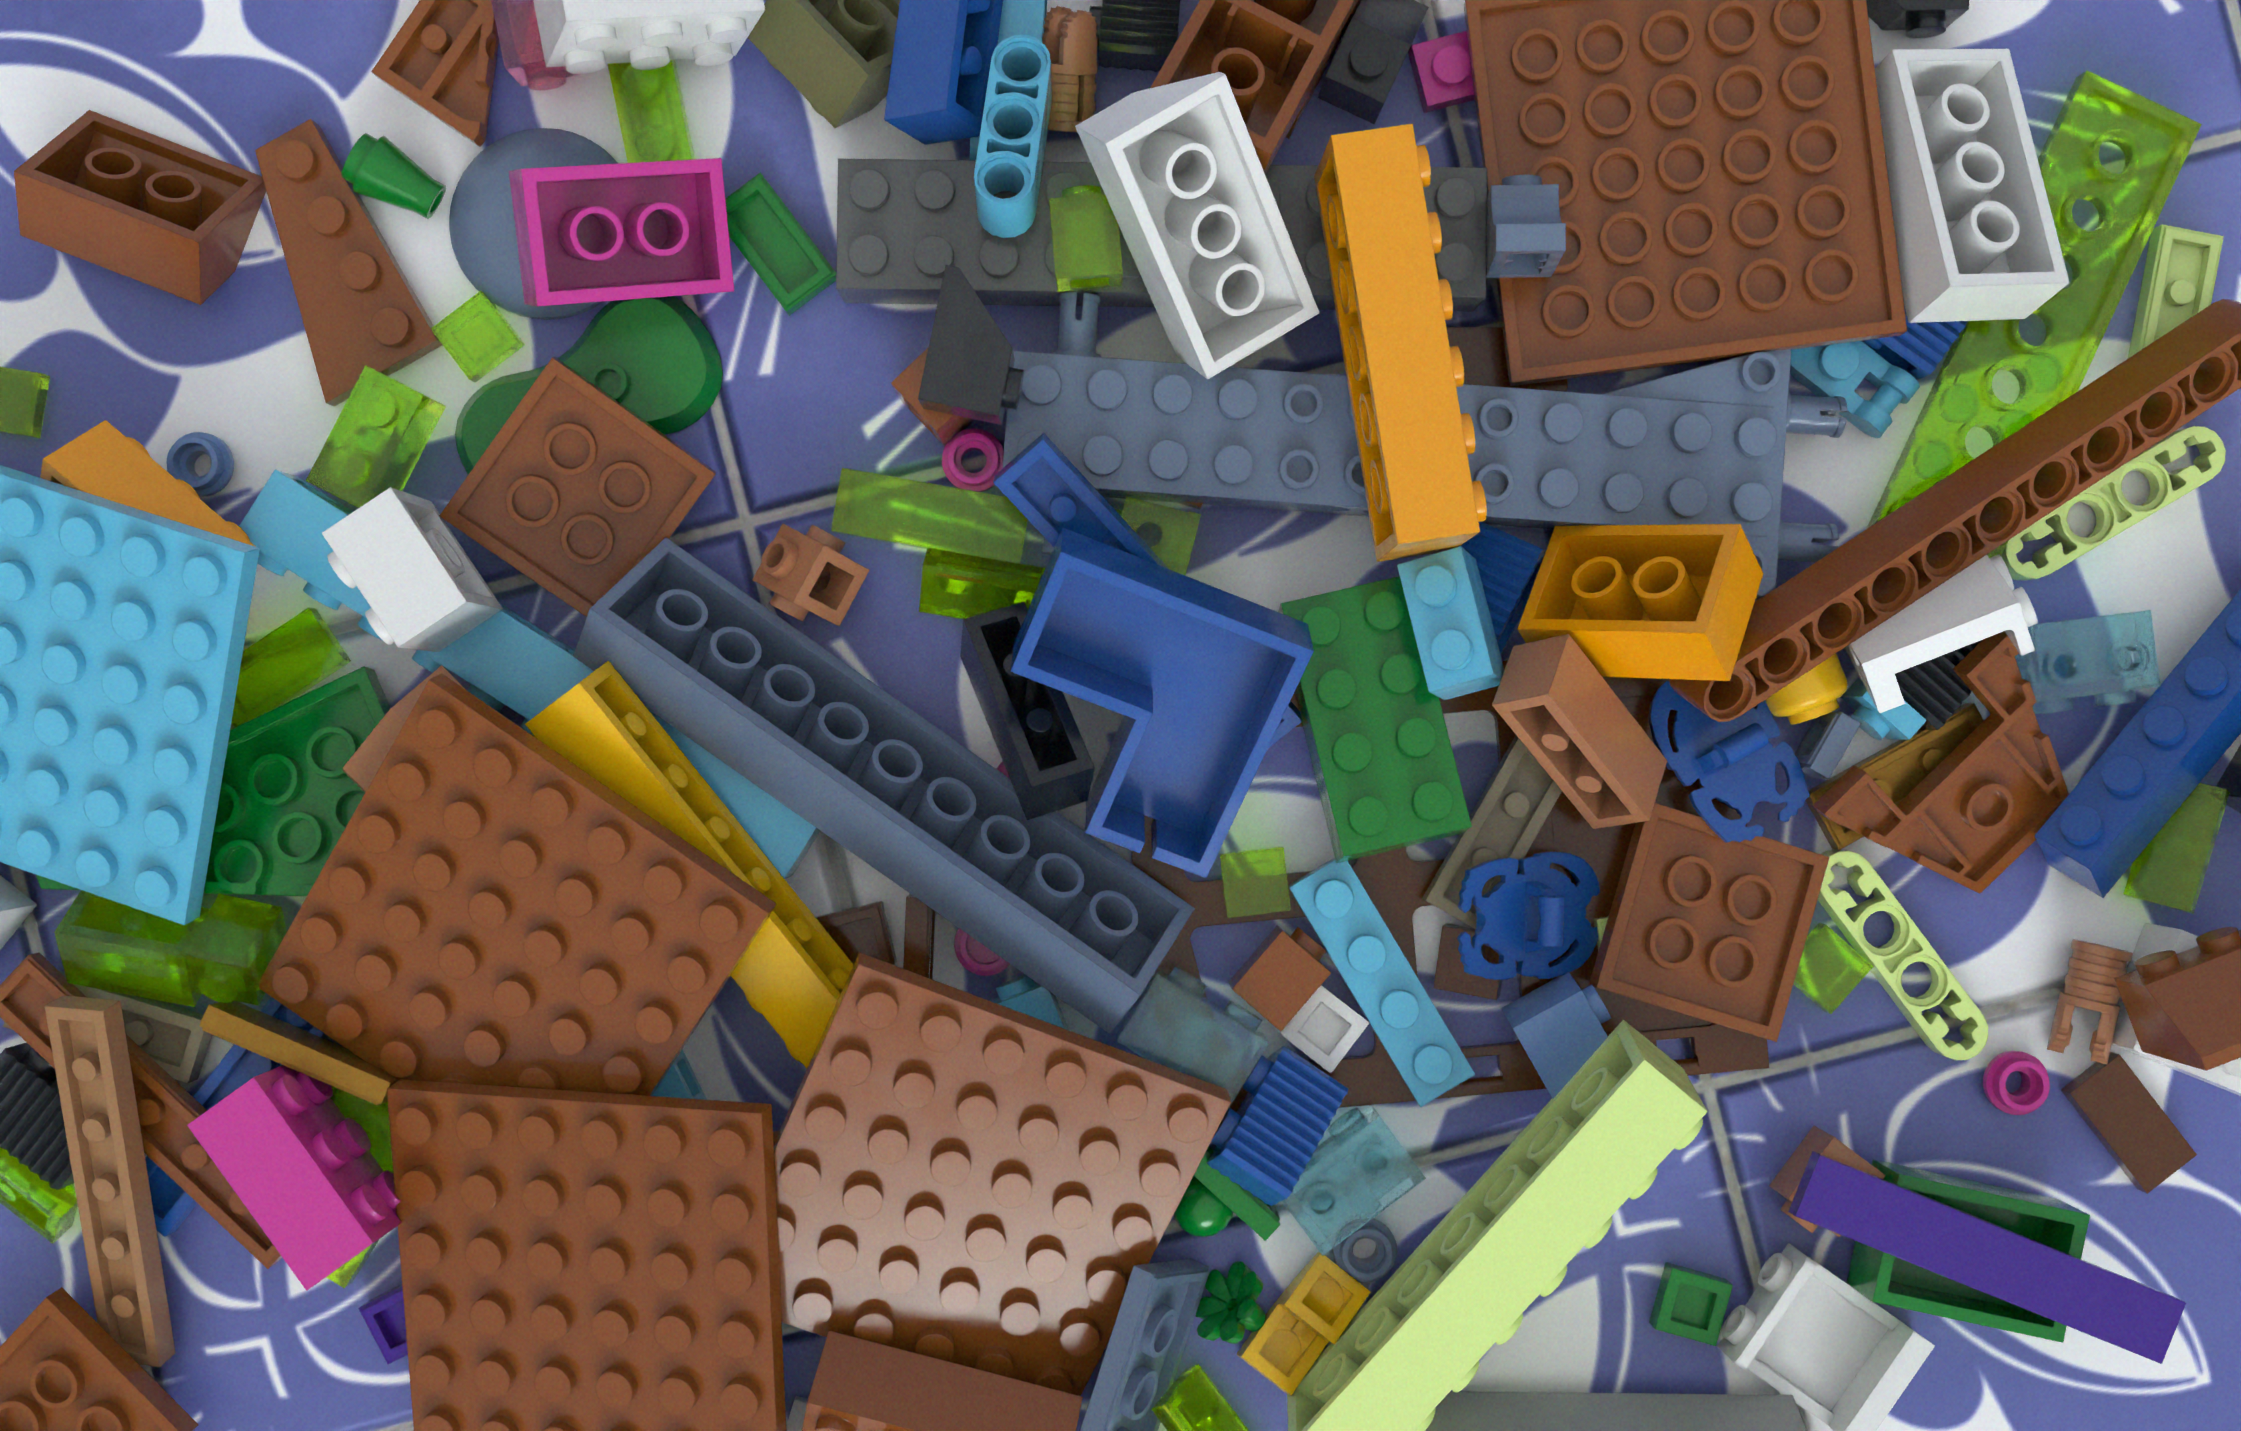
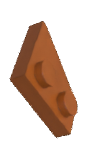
M420 0L371 72L385 84L481 147L486 140L503 10L494 0Z

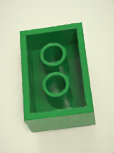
M1875 1159L1872 1160V1165L1886 1175L1883 1178L1886 1181L2081 1259L2090 1215L2059 1199ZM1855 1241L1846 1283L1872 1302L2064 1342L2066 1325Z

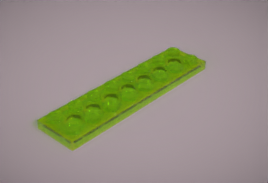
M2088 70L2076 77L2038 158L2063 259L2069 263L2072 269L2070 285L2066 289L2060 290L2032 313L2040 317L2046 327L2045 339L2040 346H2033L2025 342L2019 333L2020 319L1967 322L1959 337L1952 343L1866 529L1972 461L1974 458L1968 453L1965 446L1966 435L1972 427H1980L1986 430L1992 438L1993 446H1995L2078 392L2202 124ZM2103 142L2113 143L2123 151L2125 166L2120 174L2111 173L2102 166L2099 160V149ZM2077 199L2087 200L2096 207L2099 221L2094 231H2086L2075 223L2072 216V208ZM1998 370L2011 372L2019 382V395L2012 404L2000 401L1993 392L1992 380ZM2008 541L1988 553V557L1990 558L1998 554L2002 556Z

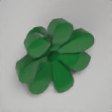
M1237 1261L1230 1266L1228 1278L1216 1269L1209 1272L1205 1288L1212 1295L1211 1297H1203L1200 1300L1195 1316L1203 1319V1321L1198 1325L1197 1333L1200 1337L1211 1341L1221 1337L1222 1341L1236 1344L1243 1339L1245 1329L1250 1332H1256L1265 1322V1311L1255 1302L1263 1290V1281L1241 1261Z

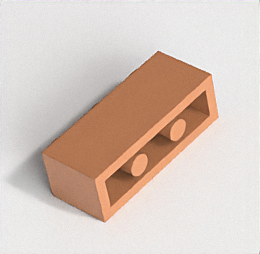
M1569 634L1513 646L1492 703L1494 709L1593 829L1649 821L1667 760Z

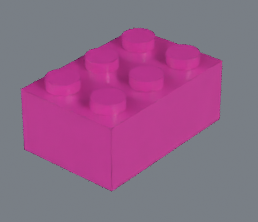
M721 158L526 168L509 171L525 305L550 306L734 292Z
M282 1065L253 1077L187 1126L307 1291L402 1222L397 1217L396 1206L400 1200L395 1194L394 1174L388 1170L383 1171L369 1151L371 1142L364 1129L352 1118H345L331 1099L333 1096L331 1085Z

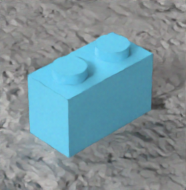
M1459 546L1398 564L1397 567L1428 691L1443 700H1448L1499 686L1504 673V667L1476 559L1463 547Z

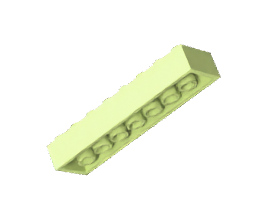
M1623 1019L1554 1099H1551L1357 1313L1335 1345L1330 1343L1320 1354L1292 1396L1287 1394L1288 1431H1425L1434 1418L1435 1407L1451 1390L1459 1392L1470 1383L1478 1370L1479 1360L1494 1343L1502 1345L1515 1334L1522 1322L1523 1312L1539 1295L1546 1297L1560 1285L1566 1275L1567 1264L1583 1247L1592 1248L1602 1240L1611 1226V1216L1628 1198L1632 1200L1639 1198L1649 1189L1656 1178L1657 1166L1674 1148L1676 1150L1685 1148L1698 1135L1703 1125L1702 1117L1708 1111L1684 1069Z

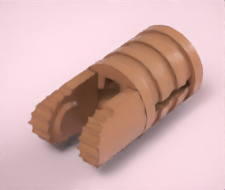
M1056 6V8L1051 7L1050 12H1047V16L1044 18L1045 24L1043 26L1045 31L1042 43L1047 47L1051 59L1052 104L1048 130L1077 132L1075 126L1092 117L1096 111L1095 93L1097 92V82L1095 80L1098 73V38H1096V33L1098 32V23L1095 21L1096 17L1092 16L1090 12L1081 10L1073 12L1071 11L1072 9Z
M2072 939L2070 948L2073 949L2072 957H2069V970L2064 979V991H2060L2047 1050L2064 1053L2065 1047L2070 1043L2073 1030L2071 1019L2074 1007L2077 1006L2101 1012L2097 1030L2093 1032L2089 1047L2091 1052L2090 1060L2107 1064L2121 1007L2118 1005L2121 995L2114 978L2127 974V962H2131L2133 953Z

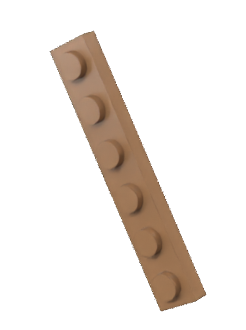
M62 995L45 1005V1012L97 1323L139 1365L161 1367L176 1352L121 1001Z

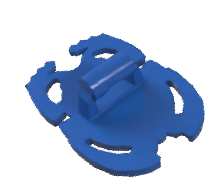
M1666 681L1656 691L1650 703L1648 722L1652 740L1666 758L1667 768L1674 771L1683 786H1691L1697 779L1699 780V784L1703 788L1691 792L1689 798L1692 806L1706 824L1725 843L1731 841L1740 843L1743 840L1752 841L1755 836H1763L1765 828L1759 824L1745 827L1752 819L1755 805L1760 801L1770 802L1774 805L1786 802V806L1778 813L1779 821L1789 822L1791 816L1797 815L1798 809L1804 806L1805 800L1810 797L1803 770L1793 749L1786 741H1782L1773 748V745L1768 740L1779 737L1781 733L1766 701H1762L1755 706V709H1750L1738 718L1727 722H1718L1675 693L1670 686V682ZM1671 709L1676 711L1672 735L1677 753L1672 751L1668 738V717ZM1778 762L1783 767L1787 778V788L1782 795L1775 789L1777 783L1775 771L1776 763ZM1715 798L1725 803L1729 808L1735 809L1737 814L1740 815V819L1729 820L1723 817L1715 809L1712 799Z
M1541 852L1534 854L1533 857H1525L1519 860L1513 858L1492 859L1465 870V877L1461 881L1462 888L1459 892L1460 901L1457 906L1462 912L1466 913L1471 909V903L1473 902L1477 910V928L1474 931L1475 935L1472 937V942L1470 935L1466 932H1461L1457 937L1460 943L1458 951L1461 955L1460 961L1464 965V972L1493 980H1508L1516 977L1517 973L1522 976L1550 979L1565 975L1567 972L1570 973L1581 967L1591 956L1598 941L1597 927H1592L1588 919L1585 918V907L1593 896H1598L1600 886L1593 868L1583 858L1570 853ZM1556 863L1567 869L1575 879L1576 885L1571 883V879L1555 869H1550V865ZM1500 875L1501 881L1492 890L1482 895L1485 883L1490 878ZM1481 945L1489 946L1499 954V963L1493 964L1485 960L1482 955ZM1569 949V951L1563 957H1561L1555 963L1548 965L1550 961L1555 960L1556 958L1561 956L1566 950Z

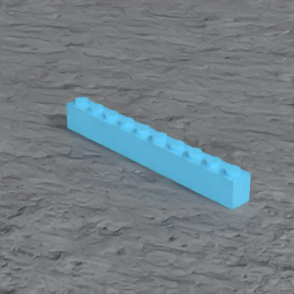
M275 469L239 525L249 537L250 542L260 548L257 564L280 576H284L287 570L295 573L307 581L303 588L307 595L335 610H338L343 603L362 615L357 623L360 628L382 640L366 618L365 612L371 607L358 587L349 588L331 567L327 555L332 553L333 550L322 535V532L354 511L301 478ZM499 603L503 608L501 611L441 651L416 650L412 659L425 669L433 673L442 665L448 672L451 671L471 683L467 691L496 711L500 712L503 706L506 705L525 717L521 727L531 735L533 733L525 724L594 672L573 657L575 652L573 648ZM651 712L783 878L786 879L792 876L821 830Z

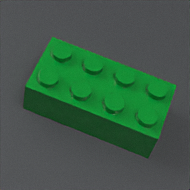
M1400 576L1281 603L1278 610L1279 613L1308 624L1314 649L1294 694L1302 716V726L1336 863L1460 835L1471 828L1472 825L1439 697L1428 691Z

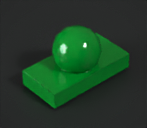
M1209 1146L1173 1215L1174 1219L1181 1229L1189 1234L1207 1237L1213 1236L1226 1228L1233 1217V1213H1235L1266 1241L1281 1225L1276 1207L1265 1204L1260 1198L1253 1196L1250 1191L1242 1189L1239 1184L1232 1182L1229 1177L1221 1175L1218 1170L1211 1168L1207 1162L1214 1150Z

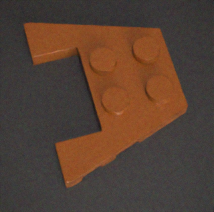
M2003 631L1983 639L1953 668L1956 674L1990 712V715L1897 806L1867 772L1855 765L1813 805V808L1829 820L1841 826L1843 825L1884 847H1888L1979 894L2036 840L2035 834L2069 795L2049 735L2041 732L2032 706L2037 701L2030 681L2022 678L2015 656L2019 652L2007 634Z

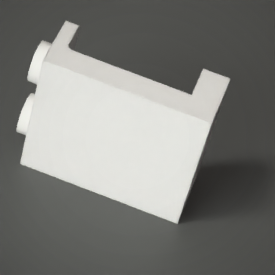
M1999 554L1990 558L1988 555H1985L1844 649L1880 714L1905 704L1895 676L1896 673L2005 631L2021 656L2035 651L2028 627L2037 624L2038 620L2025 590L2022 587L2014 590L2011 575L2002 557Z
M1788 1243L1782 1253L1773 1254L1765 1262L1758 1276L1759 1286L1746 1305H1739L1729 1314L1722 1327L1721 1334L1723 1338L1717 1346L1741 1368L1748 1369L1782 1394L1793 1395L1795 1402L1827 1424L1833 1431H1877L1935 1345Z

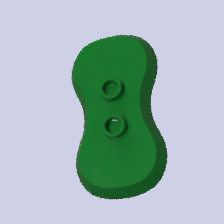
M675 296L610 301L595 315L576 343L558 357L560 361L664 435L687 428L704 416L713 405L721 389L723 378L721 358L710 333L693 310ZM546 365L495 379L477 390L464 405L457 419L455 439L458 454L468 475Z

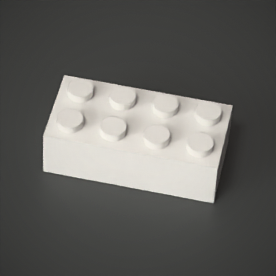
M1892 49L1875 68L1903 301L1908 323L2025 319L2070 282L2010 50Z

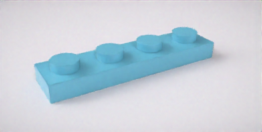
M1334 857L1289 884L1287 887L1366 1019L1370 1022L1369 1024L1417 1104L1422 1107L1474 1076L1473 1069L1349 862L1336 863Z

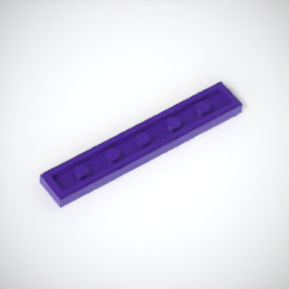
M1815 1151L1811 1153L1788 1211L1805 1221L2160 1364L2163 1363L2186 1302Z

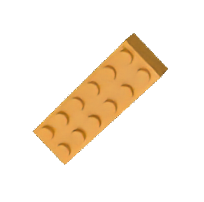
M1413 124L1331 135L1315 172L1314 180L1376 561L1439 553L1459 547L1480 532L1479 522L1486 520L1487 507L1482 483L1479 480L1472 481L1468 455L1475 452L1473 422L1469 413H1460L1456 387H1462L1464 384V366L1459 347L1449 346L1445 320H1451L1453 316L1452 293L1448 280L1446 278L1438 279L1434 255L1440 253L1442 248L1441 226L1436 212L1427 213L1423 187L1430 185L1431 180L1428 151L1425 145L1416 146Z

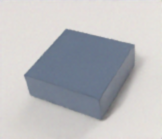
M1830 712L1815 718L1795 753L1804 775L1809 778L1830 779L1861 723L1843 712Z

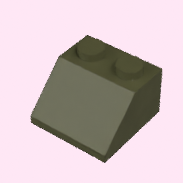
M766 0L764 3L765 11L747 38L766 56L767 61L775 69L779 70L810 102L813 109L823 116L834 128H837L871 111L887 96L900 0Z

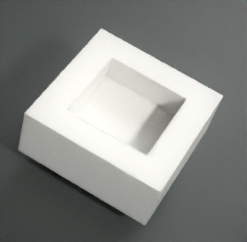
M1321 985L1280 1034L1325 1070L1332 1073L1370 1022Z

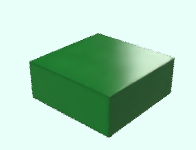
M1666 1262L1649 1323L1656 1330L1716 1346L1733 1284L1725 1278Z

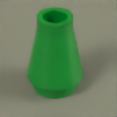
M367 133L363 134L350 151L342 170V178L353 184V192L415 212L426 219L431 218L435 213L446 191L445 185L433 179L385 136L376 139Z

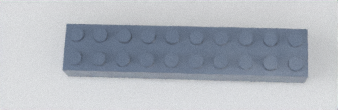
M664 538L589 609L573 657L593 671L609 660L651 712L1109 1034L1141 996L1195 910L1194 907L1100 841L1085 833L1084 830L1057 811L1027 820L1010 778L668 538Z

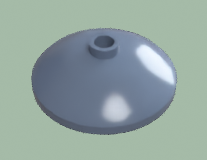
M534 128L512 133L495 141L480 152L468 165L453 194L449 215V232L452 248L460 268L471 284L484 297L508 312L541 320L569 318L582 314L602 303L589 302L550 306L524 304L509 171L526 168L618 164L605 149L586 137L570 131L553 128Z

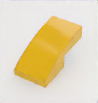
M1318 1252L1265 1314L1266 1318L1263 1326L1258 1331L1252 1332L1236 1355L1283 1392L1292 1396L1328 1343L1335 1345L1371 1291L1324 1254Z

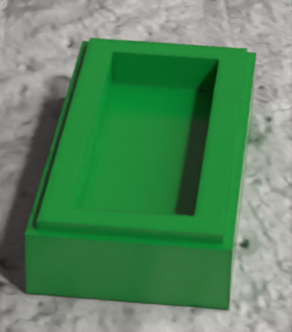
M761 172L725 198L729 237L789 316L836 281L835 270Z

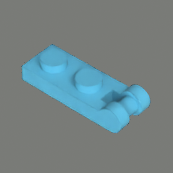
M1862 341L1791 350L1790 375L1816 396L1844 397L1847 403V412L1838 413L1847 418L1850 423L1863 433L1874 438H1880L1893 421L1890 414L1898 404H1907L1920 388L1919 382L1910 373L1898 366L1891 365ZM1864 378L1878 388L1869 401L1864 400L1854 392Z

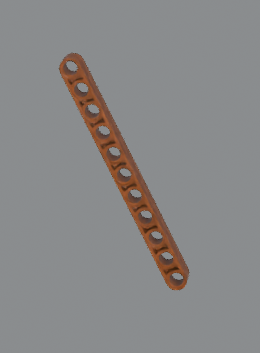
M2221 299L2212 303L1754 603L1730 681L1669 679L1672 689L1708 717L1718 722H1727L1740 717L2240 389L2241 302L2232 299Z

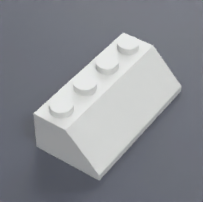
M1216 72L1133 92L1075 126L1173 350L1179 359L1206 379H1210L1319 314L1316 302L1226 74Z

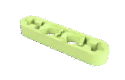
M2192 426L2171 433L1994 549V556L1999 554L2002 557L2013 580L2039 579L2055 572L2213 479L2221 471L2225 463L2226 450L2222 439L2215 431L2201 426ZM2196 445L2201 455L2193 460L2194 465L2176 469L2168 474L2162 465L2171 463L2187 452L2186 447ZM2131 470L2142 473L2148 479L2150 485V494L2147 500L2140 506L2128 502L2122 492V481ZM2076 502H2083L2089 505L2095 513L2096 526L2088 537H2080L2069 528L2067 522L2068 512ZM2051 534L2057 542L2048 544L2032 555L2034 563L2032 561L2020 563L2017 559L2016 553L2023 549L2022 541L2042 539Z
M1828 850L1821 853V855L1828 856L1829 861L1818 901L1923 1042L1933 1052L1953 1060H1968L1977 1056L1985 1047L1988 1039V1024L1983 1014L1871 864L1862 855L1852 851ZM1833 865L1844 868L1852 867L1853 873L1847 878L1848 884L1857 895L1868 897L1873 893L1874 898L1856 904L1845 890L1830 889L1828 885L1835 879L1834 873L1831 870ZM1854 907L1847 915L1846 909ZM1877 911H1884L1891 917L1894 923V932L1892 938L1886 944L1874 947L1867 942L1863 926L1871 914ZM1914 962H1923L1931 972V985L1924 994L1918 997H1910L1905 993L1901 984L1903 971ZM1939 1005L1949 1017L1960 1021L1965 1020L1966 1023L1959 1029L1964 1039L1960 1043L1948 1039L1943 1040V1037L1949 1032L1947 1024L1939 1014L1927 1009Z

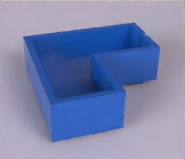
M1063 527L1014 642L1010 672L1124 715L1089 793L1088 801H1086L1085 833L1140 853L1145 844L1144 815L1154 819L1151 824L1152 858L1207 878L1314 649L1307 623Z

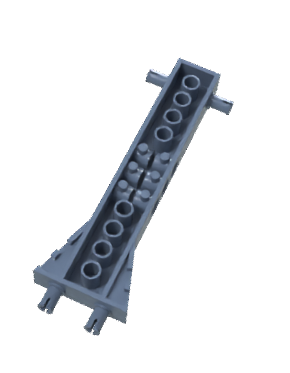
M1077 292L1059 294L1060 310L1057 350L1050 352V354L1013 351L1015 358L1013 368L1023 369L1024 378L1017 410L1007 408L1003 468L1041 434L1045 433L1103 497L1178 503L1195 502L1206 505L1369 516L1346 375L1228 367L1210 379H1206L1184 363L1103 358L1100 354L1096 353L1098 309L1101 304V297L1095 294L1084 293L1082 318L1077 320L1075 317ZM1791 349L1757 352L1605 394L1468 384L1456 387L1460 413H1469L1474 426L1475 452L1468 455L1472 481L1479 480L1484 489L1487 507L1484 523L1488 525L1554 529L1555 526L1741 524L1764 573L1755 602L1776 589L1778 560L1815 563L1838 548V546L1812 544V542L1827 543L1828 540H1839L1838 528L1835 524L1826 523L1825 525L1782 522L1781 502L1786 432L1828 435L1829 437L1839 438L1845 429L1847 418L1834 416H1836V412H1847V403L1845 398L1841 396L1792 395L1789 391ZM1044 537L1042 553L1051 555L1054 547Z

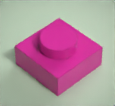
M1467 31L1411 45L1408 55L1424 113L1475 100Z

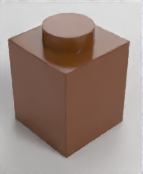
M1277 925L1228 983L1235 993L1279 1031H1282L1331 974L1319 961L1327 951L1299 927L1291 935H1288Z

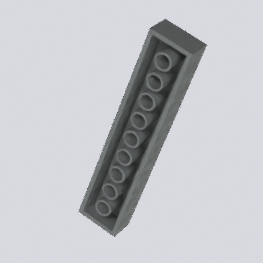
M838 159L836 289L845 303L938 304L945 265L960 268L984 305L1060 306V293L1077 292L1076 306H1082L1083 294L1090 293L1101 297L1099 307H1154L1091 162L1043 161L1037 211L1033 224L1023 234L1016 237L1001 238L991 235L982 227L978 220L974 182L976 160ZM1271 165L1265 176L1318 310H1336L1314 180L1318 165ZM1430 167V185L1423 187L1427 213L1436 212L1441 226L1442 248L1440 253L1434 254L1438 279L1446 278L1450 284L1453 311L1473 312L1486 298L1487 168ZM1001 191L993 196L1005 199L1016 196L1017 193Z

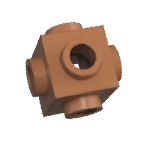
M782 524L774 540L766 547L762 555L761 564L752 580L775 592L769 604L803 622L810 611L840 626L870 570L840 554L846 542L811 524L807 534L804 535Z

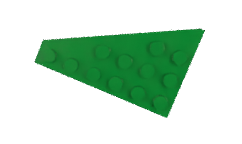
M363 666L230 730L203 894L307 897L365 794L343 771V767L390 710L389 703L374 669ZM36 875L41 889L80 890Z

